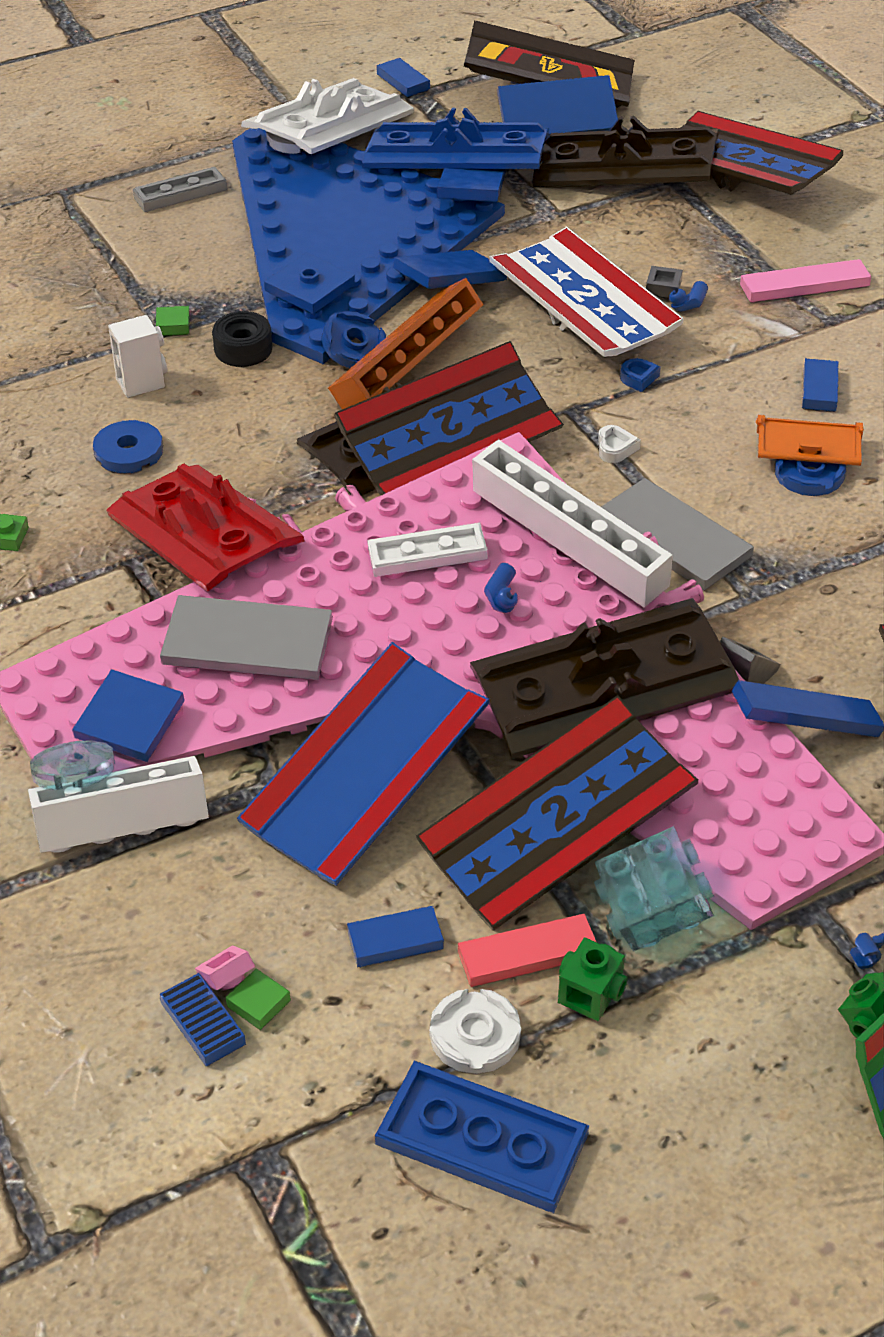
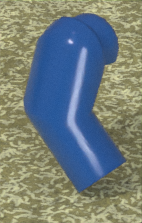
M501 563L484 587V593L494 610L501 613L511 612L518 602L517 593L512 595L510 592L511 588L508 587L516 575V570L508 563Z

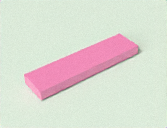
M857 259L741 275L740 286L750 302L867 287L870 286L872 276L862 261Z

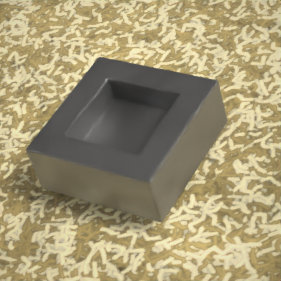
M651 266L646 289L660 298L669 297L670 293L674 290L677 293L680 289L683 270Z

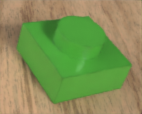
M0 514L1 550H19L29 528L26 516Z

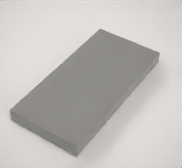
M646 478L601 506L639 533L651 532L652 537L655 536L659 546L673 555L672 570L688 581L691 579L695 580L696 585L699 584L703 591L753 556L754 546Z
M178 595L161 650V663L163 665L318 680L333 620L332 610Z

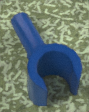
M861 933L855 939L856 947L850 950V954L860 969L872 967L881 959L882 954L879 948L884 945V933L870 937L868 933Z

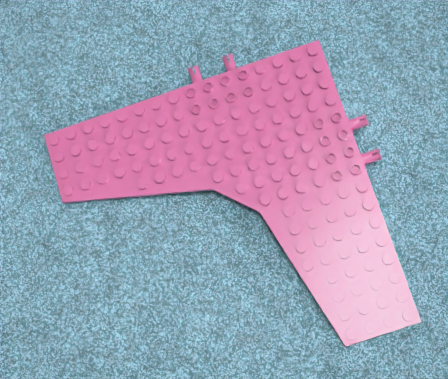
M520 432L500 440L564 482ZM487 446L368 502L363 499L355 486L346 485L351 495L342 487L335 497L336 502L346 512L303 532L289 514H283L282 518L284 521L304 536L305 542L285 548L279 547L229 573L226 579L208 592L193 582L0 671V708L46 785L191 757L204 753L206 758L270 741V737L273 734L286 731L291 732L292 735L307 731V725L322 722L391 642L412 655L417 661L466 690L469 689L486 697L480 683H478L470 668V662L573 633L584 622L588 628L597 626L595 621L598 618L611 622L693 598L696 603H700L704 600L703 590L699 584L696 585L695 580L691 579L667 593L663 591L645 608L473 491L472 459L489 447ZM473 523L481 524L488 553V559L374 577L367 540ZM647 531L642 534L659 545L655 536L652 537L651 532ZM501 563H508L516 570V575L508 587L511 588L510 592L512 595L517 593L518 602L514 609L507 613L494 610L484 593V587ZM178 595L332 610L333 620L319 679L313 680L163 665L160 654ZM111 669L183 692L185 701L148 762L74 738L73 727ZM736 671L739 680L745 681ZM733 693L639 721L678 763H681L698 779V784L630 833L643 842L645 850L656 858L660 855L676 867V873L689 883L692 880L708 892V898L750 930L755 929L884 854V833L785 724L746 719ZM488 705L474 721L475 728L491 731L501 739L503 737L502 731L490 705ZM534 753L524 755V757L527 759Z

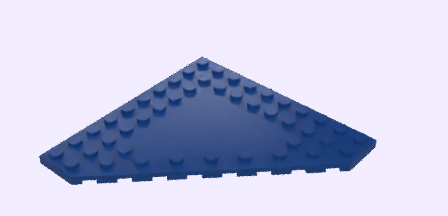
M250 128L232 140L261 293L264 299L266 318L271 326L272 343L321 364L326 363L330 359L323 348L321 340L327 320L336 317L337 313L349 311L367 315L376 321L420 285L393 268L394 257L461 251L505 215V204L498 201L437 198V186L440 179L425 175L415 169L362 168L365 151L350 147L342 142L314 154H309L303 149H300L301 153L289 154L274 150L266 139V131L260 128ZM305 253L355 275L354 286L314 314L266 292L264 287L265 280ZM349 336L348 338H349L350 341H352V340L355 339L356 337H350V336Z

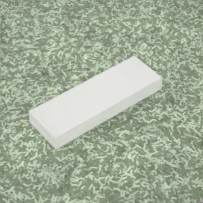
M480 523L367 540L374 577L488 559L487 547Z

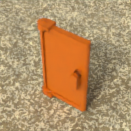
M758 415L756 419L758 458L861 466L863 423L856 422L854 425L765 418V415Z

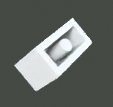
M147 315L109 324L116 380L126 397L129 398L165 388L163 374L167 373L168 369L165 358L160 352V346H164V338L160 327H154Z

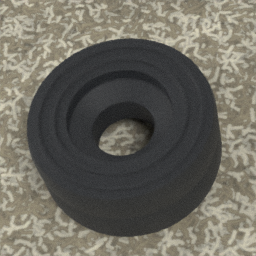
M238 311L226 314L215 322L212 329L215 355L221 362L236 367L253 366L266 360L272 352L273 344L270 323L264 316L258 313Z

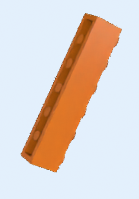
M467 278L438 292L328 387L342 409L381 394L385 387L390 389L484 305Z

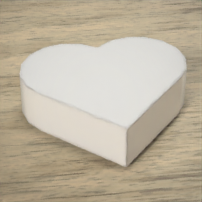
M604 426L599 430L598 435L599 457L607 463L621 462L640 449L641 439L619 426Z

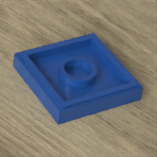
M111 669L73 727L74 738L148 762L185 701L183 692Z

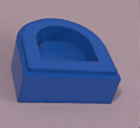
M640 358L629 359L621 365L620 379L626 386L643 392L660 376L661 366Z

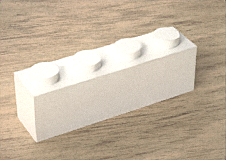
M195 756L28 789L40 853L48 851L55 853L64 852L73 846L91 842L103 844L112 841L115 837L130 834L146 835L158 828L173 825L189 826L198 820L209 818L203 775Z

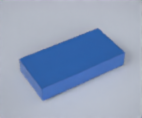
M401 58L377 65V75L406 97L430 89V80Z
M805 358L802 394L803 409L836 411L838 403L839 361Z
M433 906L347 923L348 936L357 968L444 949V939Z

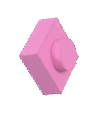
M232 945L196 967L195 970L197 974L199 973L209 987L215 990H228L240 984L245 979L244 974L253 969L255 965L248 951Z

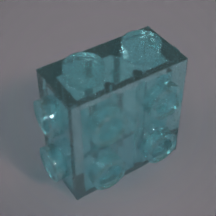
M674 826L595 861L600 879L594 881L595 887L604 905L610 903L612 913L606 915L610 928L616 939L625 938L633 952L643 947H651L661 939L681 930L694 928L702 921L714 916L708 899L715 896L705 873L697 874L694 865L701 862L690 838L682 841Z

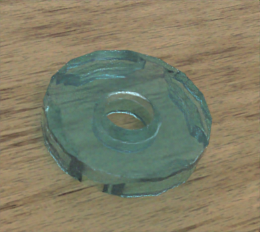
M93 740L73 741L47 748L36 754L30 761L33 782L42 788L60 790L63 789L62 783L73 782L74 788H82L98 783L108 777L114 770L113 764H115L113 748L104 742Z

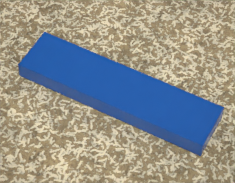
M738 680L732 689V693L746 719L872 737H880L884 731V723L870 700Z

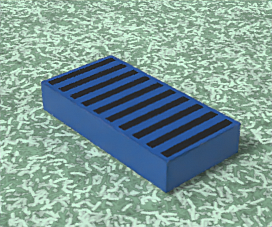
M199 973L159 994L161 1004L205 1066L246 1045L244 1033Z

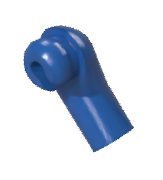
M697 281L693 284L690 293L687 295L683 289H679L677 293L675 290L672 291L669 295V300L672 303L671 307L678 312L700 307L708 292V285L703 281Z

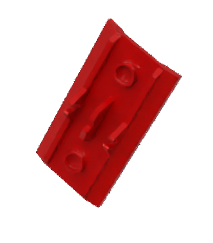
M183 463L178 466L177 470L132 492L128 490L122 493V497L106 509L110 518L207 592L226 579L229 573L279 547L285 548L305 542L304 536L300 532L235 490L228 479L223 481L221 475L214 476L200 465L188 466Z

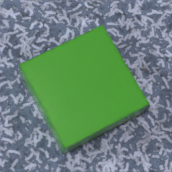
M189 306L156 307V326L160 327L163 336L189 334Z
M257 968L225 997L226 1005L229 1009L259 1030L291 1001L289 990Z

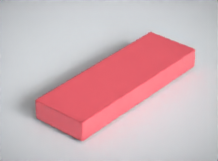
M584 913L458 943V954L469 985L474 987L558 967L568 951H576L584 937L594 942L596 940Z

